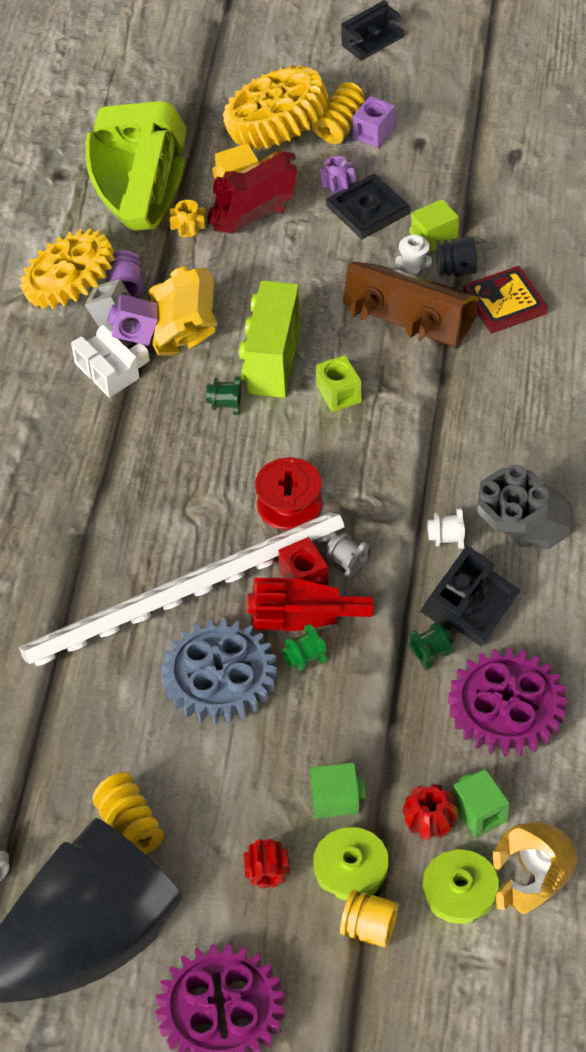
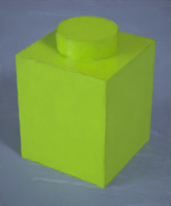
M443 199L411 212L410 235L424 237L429 242V252L435 250L436 240H441V243H443L444 239H448L451 242V239L458 238L459 217Z

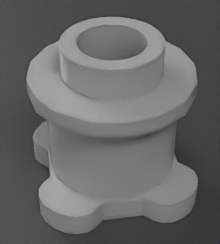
M347 533L340 536L336 535L329 541L326 547L327 561L331 564L337 563L346 569L344 577L350 580L360 568L367 564L370 545L366 542L357 545L351 541V536Z

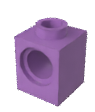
M372 96L353 115V139L377 148L380 147L396 127V105Z
M120 294L117 305H111L107 318V323L112 324V337L149 346L158 320L157 303ZM127 318H136V320H133V321H129V320H126V319H127Z

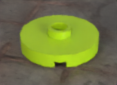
M343 827L330 832L318 843L314 852V875L319 886L326 892L328 890L330 893L335 894L336 898L344 901L348 899L352 890L359 891V895L362 892L367 893L368 897L373 895L380 889V885L386 880L389 873L388 852L382 840L372 832L359 827ZM352 857L357 859V861L352 864L345 862L347 858Z
M455 849L443 852L431 860L424 871L422 893L427 904L430 906V910L437 917L449 923L468 924L474 922V919L481 916L485 917L491 912L496 904L499 879L495 868L484 856L470 850ZM463 880L467 885L460 887L454 882Z

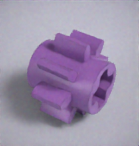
M332 156L324 162L325 167H319L322 187L329 186V190L333 193L348 189L351 186V182L357 181L353 161L347 162L343 156Z

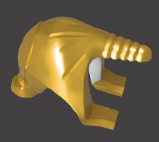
M541 821L517 824L501 836L498 845L493 850L494 868L499 870L507 859L515 853L525 870L535 878V882L529 885H520L512 879L504 882L496 892L497 909L505 910L510 905L522 914L528 913L548 900L570 881L576 870L578 856L572 840L564 831L554 825Z

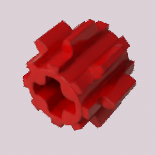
M271 838L266 840L258 839L255 840V843L249 844L248 852L243 853L245 878H250L253 886L257 885L263 889L265 887H278V884L285 882V875L290 874L288 849H282L280 841L276 842Z

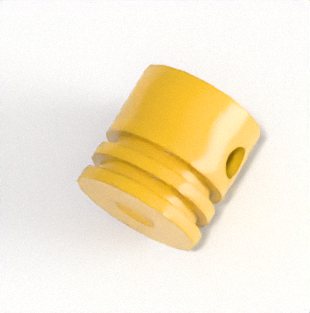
M352 890L342 915L340 934L347 936L349 933V937L354 939L359 936L360 941L386 948L393 934L399 903L374 895L368 898L367 893L362 892L359 895V891Z

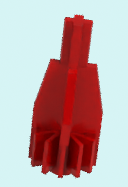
M255 577L253 579L252 593H247L246 614H252L251 625H253V630L302 631L307 624H311L313 628L337 624V616L372 617L374 610L372 596L339 595V589L336 587L302 578Z

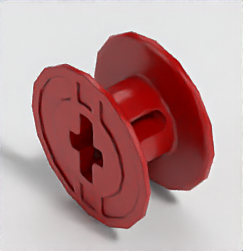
M286 457L267 463L258 472L255 479V489L258 495L256 501L257 511L265 523L273 528L287 531L320 515L323 507L322 495L320 493L322 482L321 475L315 466L304 459Z

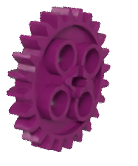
M507 648L505 656H500L498 651L493 649L492 658L489 659L483 653H479L478 664L468 659L466 661V670L458 669L457 680H451L448 705H450V718H455V730L463 729L464 740L475 737L476 749L480 748L484 743L488 744V751L491 755L497 747L502 748L504 757L508 756L510 748H515L519 756H523L524 746H528L532 751L536 752L538 740L548 745L550 733L558 735L559 723H564L567 707V698H565L566 688L563 685H559L560 675H550V663L539 667L540 656L538 655L530 661L526 660L525 650H522L519 656L515 657L511 648ZM491 681H498L500 683L495 684L491 683ZM528 690H529V691H534V692H536V693H527V692H525V691H528ZM480 710H488L490 712L482 713ZM514 720H523L525 722L517 723Z
M227 943L223 953H218L216 946L211 944L209 955L204 956L202 951L196 948L195 960L191 961L187 957L181 956L183 967L181 970L170 966L169 973L173 981L161 980V989L164 993L156 995L157 1006L161 1008L155 1011L157 1022H162L159 1025L161 1036H169L167 1038V1045L170 1050L179 1047L178 1052H261L260 1044L270 1048L273 1046V1039L270 1033H281V1024L277 1020L285 1019V1009L280 1006L285 1003L283 991H278L281 988L280 978L272 977V965L268 964L261 967L260 954H256L248 960L246 947H243L235 955L232 954V947L229 943ZM216 975L221 977L228 1037L225 1039L220 1037L213 978ZM237 981L247 984L239 990L229 988L232 983ZM197 987L208 989L199 996L190 994V991ZM240 1018H248L252 1020V1022L245 1027H238L234 1025V1022ZM200 1024L212 1025V1028L207 1032L198 1033L194 1031V1028Z

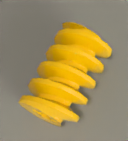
M350 82L339 85L329 98L328 108L324 110L323 117L318 118L317 124H311V129L318 137L334 145L340 144L344 140V137L353 128V115L365 102L361 88Z
M119 772L111 775L95 789L92 802L99 810V815L103 821L125 836L146 855L154 851L164 839V831L158 829L159 822L155 817H152L153 812L150 807L145 806L146 800L143 795L139 794L140 789L133 783L132 775L129 772Z

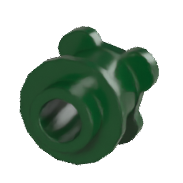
M235 376V383L219 382L218 378H214L213 384H207L206 403L212 404V410H216L217 407L233 408V415H239L242 394L241 376Z
M433 623L429 630L420 635L416 630L409 632V647L425 670L432 668L431 660L441 655H451V646L454 645V640L450 631L445 626L440 627L437 623Z

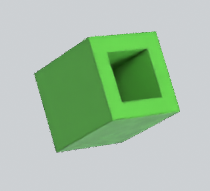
M354 763L310 767L315 819L359 814V799H365L366 795L363 776L356 777Z
M486 769L476 774H466L453 785V795L457 801L456 807L475 838L508 822L509 802Z

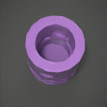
M127 250L114 252L112 255L115 260L110 262L112 269L105 271L107 276L106 283L121 279L131 297H141L144 292V284L139 256Z

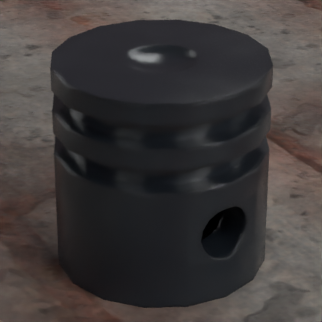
M474 237L451 239V242L448 239H444L443 243H441V240H436L435 256L439 277H443L444 273H446V276H451V273L454 275L477 273V253Z

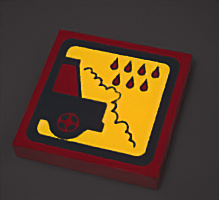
M520 266L463 285L464 292L479 297L476 312L491 334L546 315L548 311L547 304Z

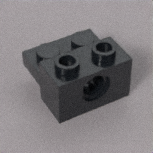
M466 545L429 596L420 612L441 627L445 626L448 630L451 627L455 628L482 647L521 590L493 571L495 567L493 562ZM478 591L480 594L478 595L476 600L473 602L470 608L467 607L473 596Z

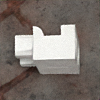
M104 325L97 330L96 336L86 341L81 336L71 342L75 364L90 379H93V382L109 398L138 380V369L150 361L148 350L143 344L138 343L128 349L127 346L132 344V342L112 337V330L109 331Z

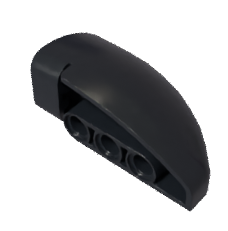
M93 819L72 844L63 842L0 924V1002L29 1001L52 997L104 978L128 963L158 937L160 933L159 926L163 924L183 900L182 894L159 867L130 840L101 819Z

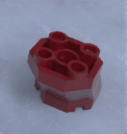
M286 151L274 152L241 172L225 171L223 177L217 176L213 184V194H216L214 205L210 207L207 216V222L213 225L214 231L233 234L270 212L275 214L284 213L286 207L281 205L284 200H291L295 186L297 166L290 162V160L295 159V154Z

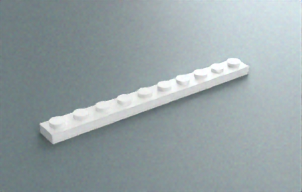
M331 512L21 645L19 646L21 655L29 664L34 662L38 666L55 659L54 653L66 648L69 652L80 649L88 644L86 639L99 634L101 638L118 632L120 630L118 625L130 620L134 624L150 618V611L163 607V610L176 607L183 603L181 598L192 593L195 596L206 594L214 589L213 584L224 579L226 583L238 580L245 576V570L256 566V569L268 567L276 562L274 557L278 556V550L307 537L311 541L317 540L318 543L332 539L336 536V530L345 527L341 515Z

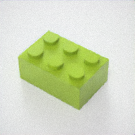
M261 280L258 293H253L251 298V312H253V315L247 316L245 335H247V340H241L239 357L245 360L242 365L241 379L247 383V394L285 398L301 329L299 284Z

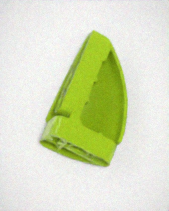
M165 101L101 107L97 112L93 132H88L86 135L85 157L92 185L107 209L127 228L134 231L154 230L162 221L174 199L186 164V159L180 155L183 152L187 128L176 108Z

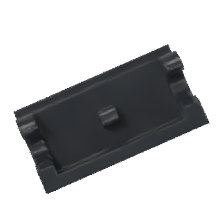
M381 1L341 23L342 46L360 61L368 58L404 37V30L394 22V20L396 22L401 21V15L390 7L387 1Z

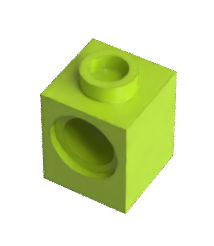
M346 355L329 359L316 365V385L332 413L362 402L361 380Z

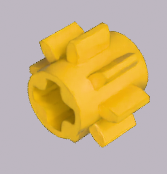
M182 200L176 204L175 208H170V229H178L180 236L193 237L199 233L200 229L206 228L205 208H198L196 201Z

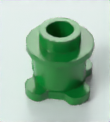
M311 624L304 626L305 634L295 639L290 637L285 639V648L282 649L283 657L289 667L293 668L295 666L299 671L304 670L306 664L316 659L320 664L327 662L325 656L326 645Z

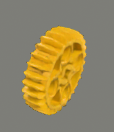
M291 65L287 69L284 66L277 71L272 69L270 73L262 74L257 79L252 78V82L248 85L243 84L242 90L235 91V97L229 98V104H226L224 107L223 121L232 140H234L235 144H239V146L248 143L251 150L254 147L257 150H261L264 146L270 149L275 144L280 146L282 142L287 140L290 142L291 138L295 136L300 137L301 132L304 130L309 131L310 125L317 124L318 118L323 117L324 110L328 108L327 103L329 102L327 88L318 72L312 70L311 67H304L303 65L295 67Z

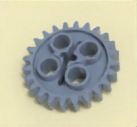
M222 618L220 625L214 627L213 622L209 619L205 629H202L195 623L193 624V634L184 630L181 631L182 642L172 639V651L167 650L164 652L165 662L161 663L162 684L165 687L167 699H173L175 709L184 706V713L187 718L194 712H197L198 722L200 723L206 716H211L213 725H216L219 716H224L227 723L231 724L232 715L237 713L244 720L246 719L245 709L249 708L251 711L258 712L257 700L267 703V691L272 692L275 690L274 680L277 679L276 655L272 654L271 643L264 644V634L260 633L254 636L253 626L251 625L242 631L240 629V621L238 620L232 627H227L226 619ZM244 681L241 684H236L235 682Z

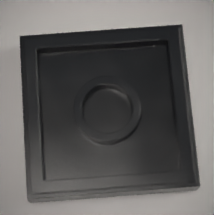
M375 173L349 186L348 189H343L326 198V206L361 240L410 214V206Z

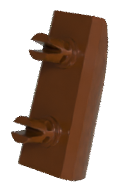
M362 262L350 263L346 273L343 304L349 307L353 317L362 312L361 320L371 315L406 329L407 335L410 338L419 334L418 341L427 337L455 349L458 348L471 328L477 315L476 310L479 297L474 294L404 271Z

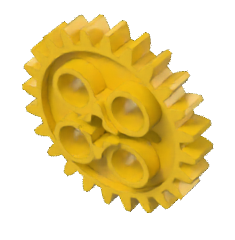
M90 228L84 233L82 229H79L75 235L70 231L66 238L62 239L58 236L56 243H47L45 251H37L38 257L30 259L31 266L23 269L25 275L20 277V280L23 282L20 284V287L28 301L32 302L35 307L40 305L42 309H45L50 305L52 309H55L60 302L64 307L69 299H73L76 302L78 301V295L81 293L84 295L89 294L88 288L99 286L96 281L107 277L104 271L112 269L110 262L115 260L112 255L115 251L105 234L102 235L99 230L93 232Z

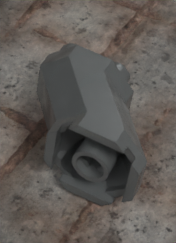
M510 465L508 468L499 469L481 481L477 513L494 530L507 534L520 547H529L530 543L539 544L541 549H550L570 535L572 504L555 488L546 485L533 471L526 470L521 465Z

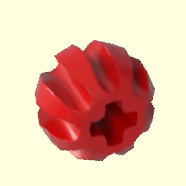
M431 783L430 787L420 785L414 788L411 795L406 797L402 810L406 826L411 833L418 832L421 839L430 840L432 836H437L441 839L447 836L451 831L450 828L455 827L459 816L456 798L451 791H443L442 786Z

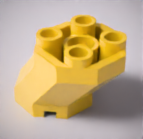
M183 266L172 271L170 274L171 278L164 283H159L149 289L150 301L157 303L158 320L154 329L152 344L157 355L173 356L180 353L179 346L186 344L188 349L193 348L215 333L214 326H217V321L212 313L214 279L209 269L202 267L188 270L187 266Z

